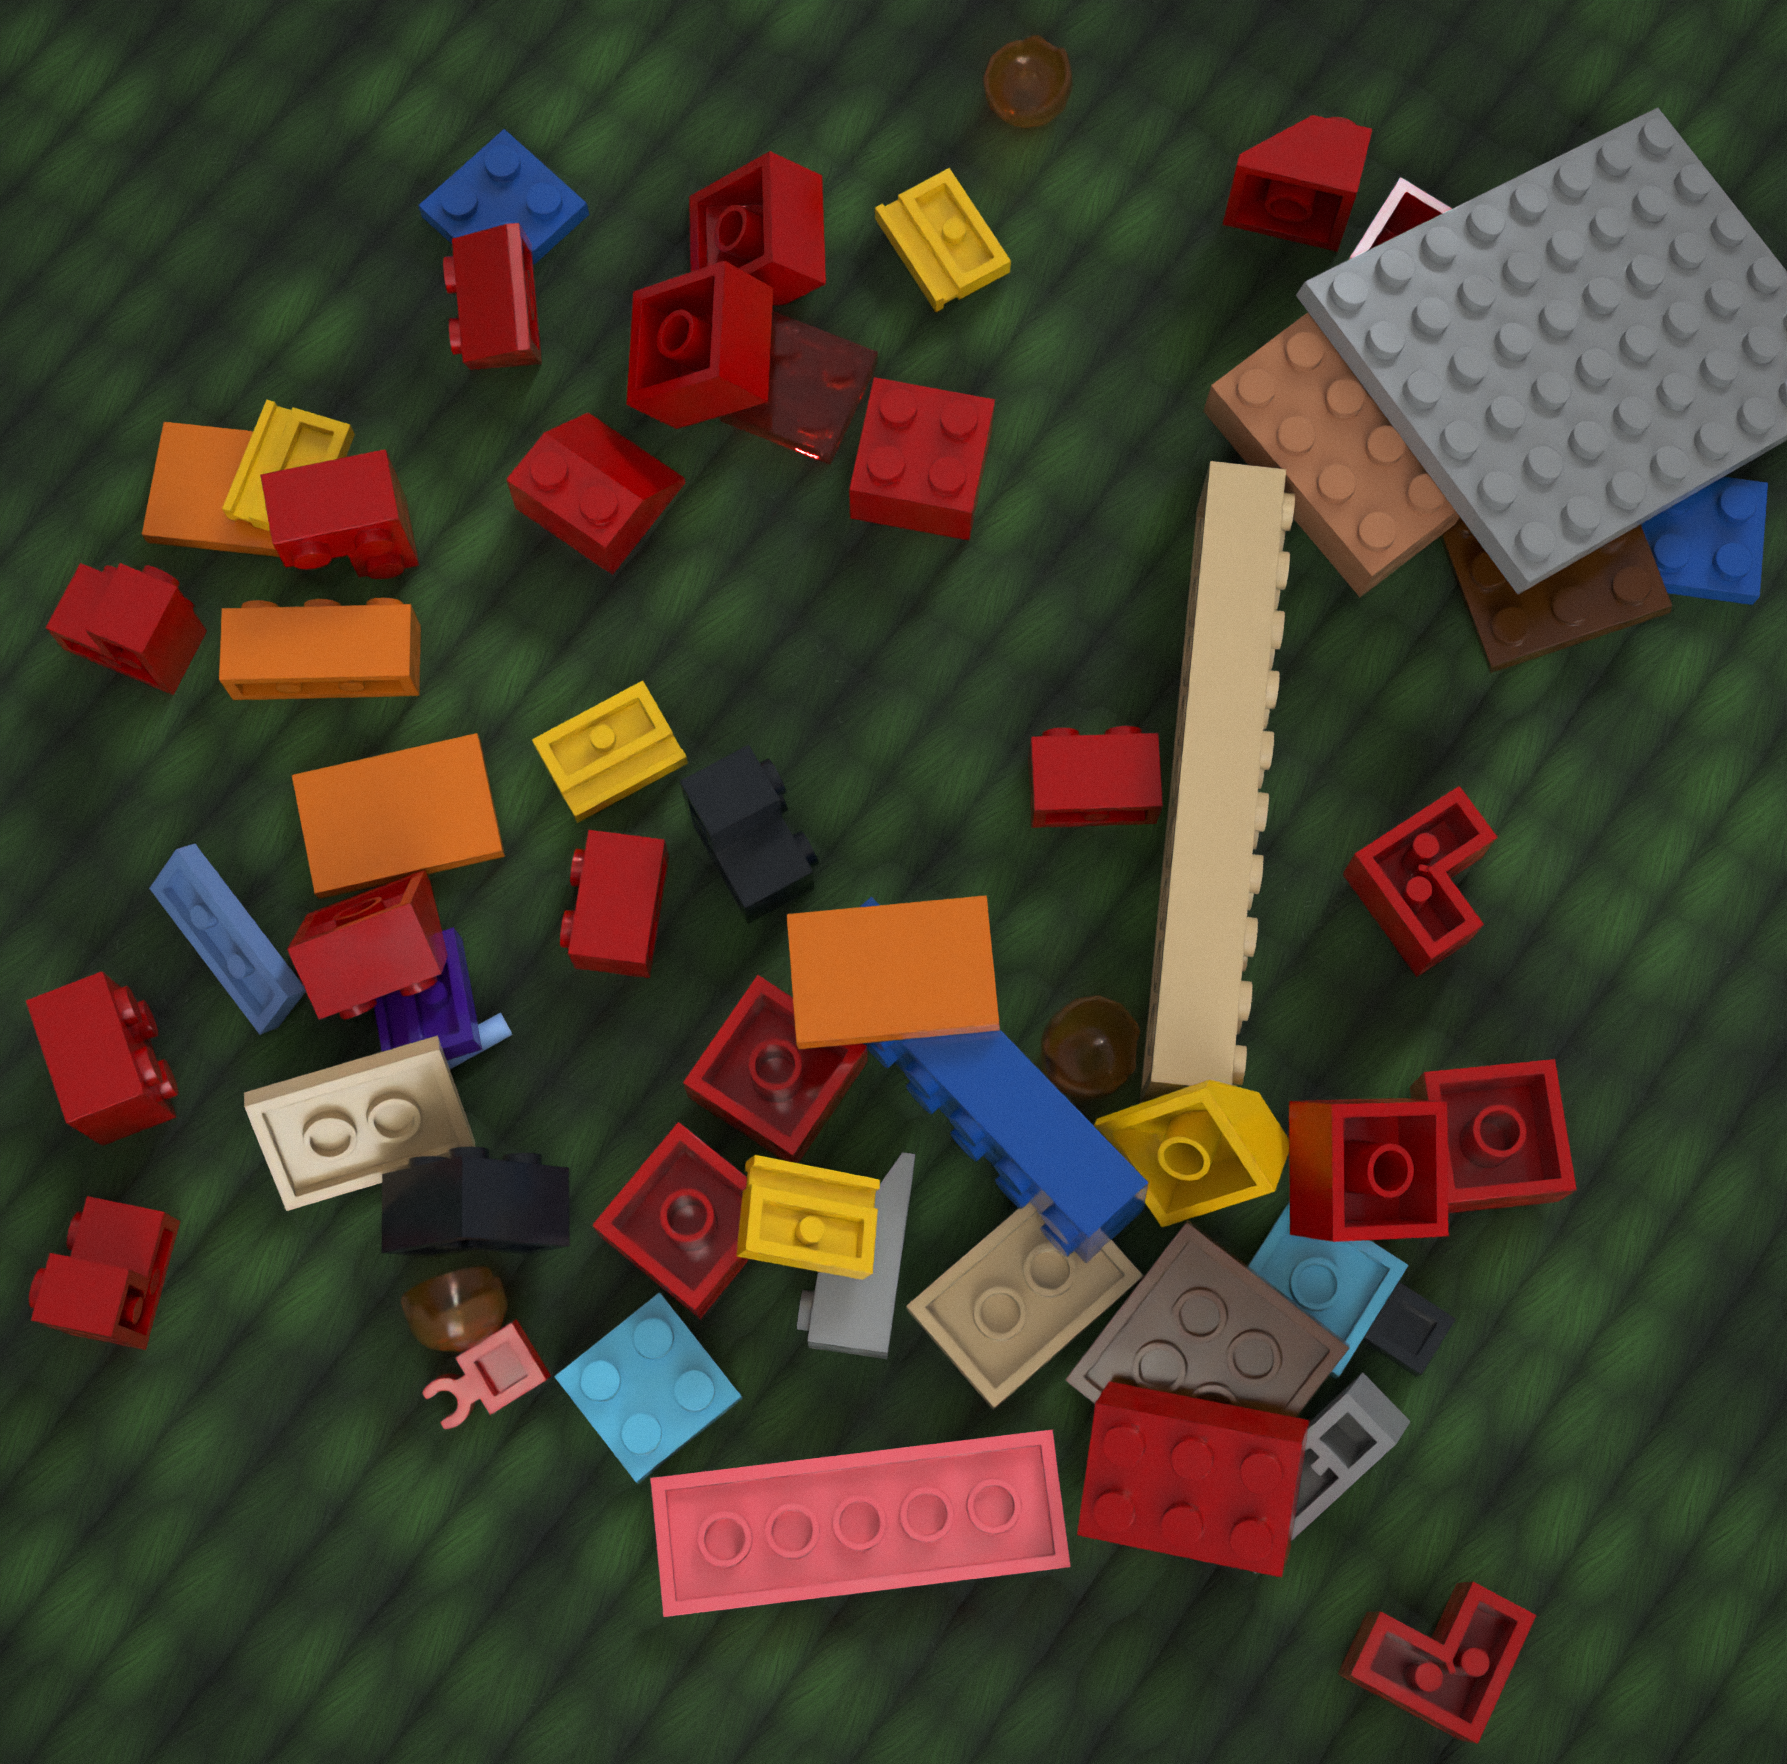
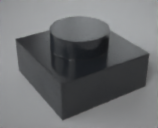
M1398 1282L1362 1341L1415 1377H1418L1424 1372L1456 1319L1401 1282Z

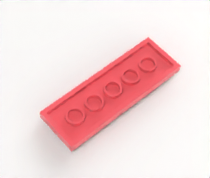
M1053 1430L650 1478L663 1617L1071 1567Z

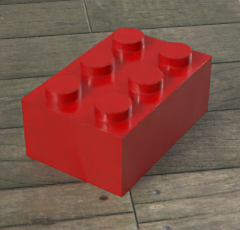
M1109 1381L1095 1403L1077 1535L1282 1578L1291 1548L1310 1420Z

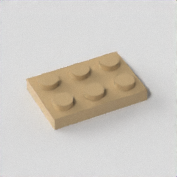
M438 1035L244 1092L245 1110L286 1211L382 1183V1174L409 1168L410 1158L421 1156L449 1158V1149L476 1147L475 1139Z
M1030 1202L1024 1208L1017 1209L906 1306L908 1312L993 1410L1143 1278L1141 1272L1112 1240L1106 1243L1087 1263L1075 1251L1068 1257L1064 1256L1041 1231L1040 1227L1045 1222Z

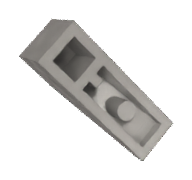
M902 1152L881 1182L880 1189L876 1191L874 1208L878 1209L873 1274L861 1280L819 1272L817 1274L815 1291L802 1290L797 1330L809 1331L807 1341L809 1348L883 1359L888 1358L915 1166V1154Z
M1363 1372L1309 1423L1292 1540L1392 1449L1411 1422Z

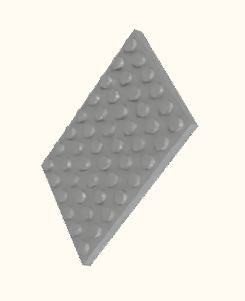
M1659 108L1645 113L1305 281L1296 294L1308 313L1517 594L1524 592L1787 441V271Z

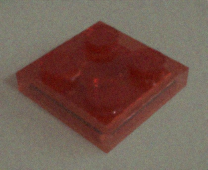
M772 311L768 402L719 416L721 422L831 465L878 364V352Z

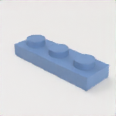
M192 844L176 849L149 889L259 1035L278 1028L306 992L303 984L197 845Z

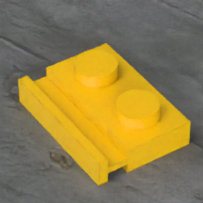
M950 168L899 194L898 200L884 206L882 203L875 207V220L935 312L943 309L944 304L957 297L960 300L1010 273V258Z
M266 399L222 507L226 517L234 521L238 518L251 522L254 527L270 531L260 474L346 457L355 436L351 425L292 407V410L279 407L274 401Z
M643 680L532 739L535 749L577 823L688 764L687 756L683 749L680 748L671 728Z
M754 1155L746 1161L745 1172H748L746 1189L742 1193L737 1257L861 1280L873 1274L878 1209L874 1207L875 1194L880 1189L879 1179Z

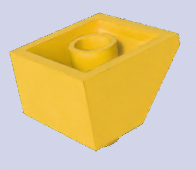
M1210 1079L1097 1118L1094 1127L1148 1181L1145 1203L1161 1227L1275 1192L1289 1153V1138L1259 1092Z

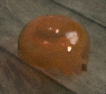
M1039 35L1028 37L1023 41L1016 40L1004 45L990 57L983 76L988 106L1001 120L1019 128L1047 125L1064 111L1073 91L1072 66L1065 49L1053 46Z
M1101 995L1072 1000L1055 1012L1045 1026L1040 1040V1059L1043 1072L1048 1075V1079L1063 1094L1084 1101L1110 1096L1128 1080V1076L1132 1075L1137 1067L1136 1047L1141 1034L1137 1022L1122 1003Z
M487 1266L466 1268L436 1276L412 1287L400 1299L414 1338L430 1349L456 1353L479 1346L500 1329L508 1310V1301L502 1281L498 1276L493 1277Z

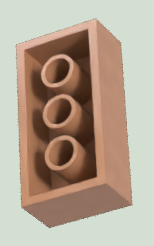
M1308 312L1211 385L1203 412L1248 465L1286 469L1284 492L1295 494L1293 519L1359 597L1366 594L1458 521L1460 517Z

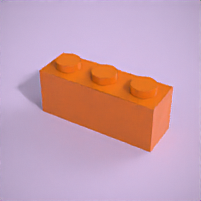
M373 598L368 600L366 605L342 606L340 603L328 599H313L306 601L304 607H279L273 602L263 600L247 601L241 605V608H222L219 681L233 700L419 696L421 625L411 604H404L400 600L393 598Z

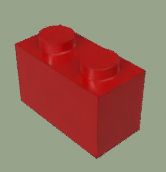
M1135 726L1109 728L1104 732L1105 735H1079V731L1073 728H1053L1044 731L1042 736L1031 737L1028 753L1031 828L1157 824L1163 807L1158 733H1142V729Z
M588 830L586 848L575 849L571 866V886L579 887L575 911L565 910L560 933V947L569 949L568 955L575 969L650 978L669 863V853L665 839Z

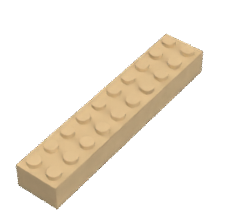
M1210 461L1196 511L1139 1104L1209 1079L1236 1087L1237 1085L1242 1086L1244 1081L1247 1047L1236 1045V1035H1239L1241 1032L1242 1021H1248L1252 1001V982L1242 981L1241 978L1242 972L1246 970L1248 957L1254 956L1258 932V919L1247 917V910H1251L1253 895L1259 894L1263 874V855L1252 853L1253 849L1257 847L1259 831L1264 832L1268 815L1269 794L1258 792V789L1262 787L1264 771L1269 770L1271 766L1274 732L1263 731V729L1267 728L1270 709H1275L1278 697L1279 671H1272L1271 669L1275 649H1280L1283 638L1285 612L1277 611L1280 590H1285L1288 579L1290 552L1283 551L1285 532L1291 530L1295 506V494L1284 492L1286 469Z

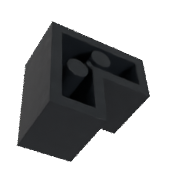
M747 745L680 780L688 818L748 924L815 888L811 868L819 864L817 856L805 834L799 831L792 835L782 818V814L788 811L787 804L782 796L786 793V788L769 758L759 763L751 747Z
M456 1147L449 1149V1158L440 1156L413 1157L409 1159V1168L382 1174L381 1253L437 1258L472 1250L533 1254L570 1247L569 1167L542 1165L541 1154L511 1153L503 1155L502 1160L489 1159L488 1148Z

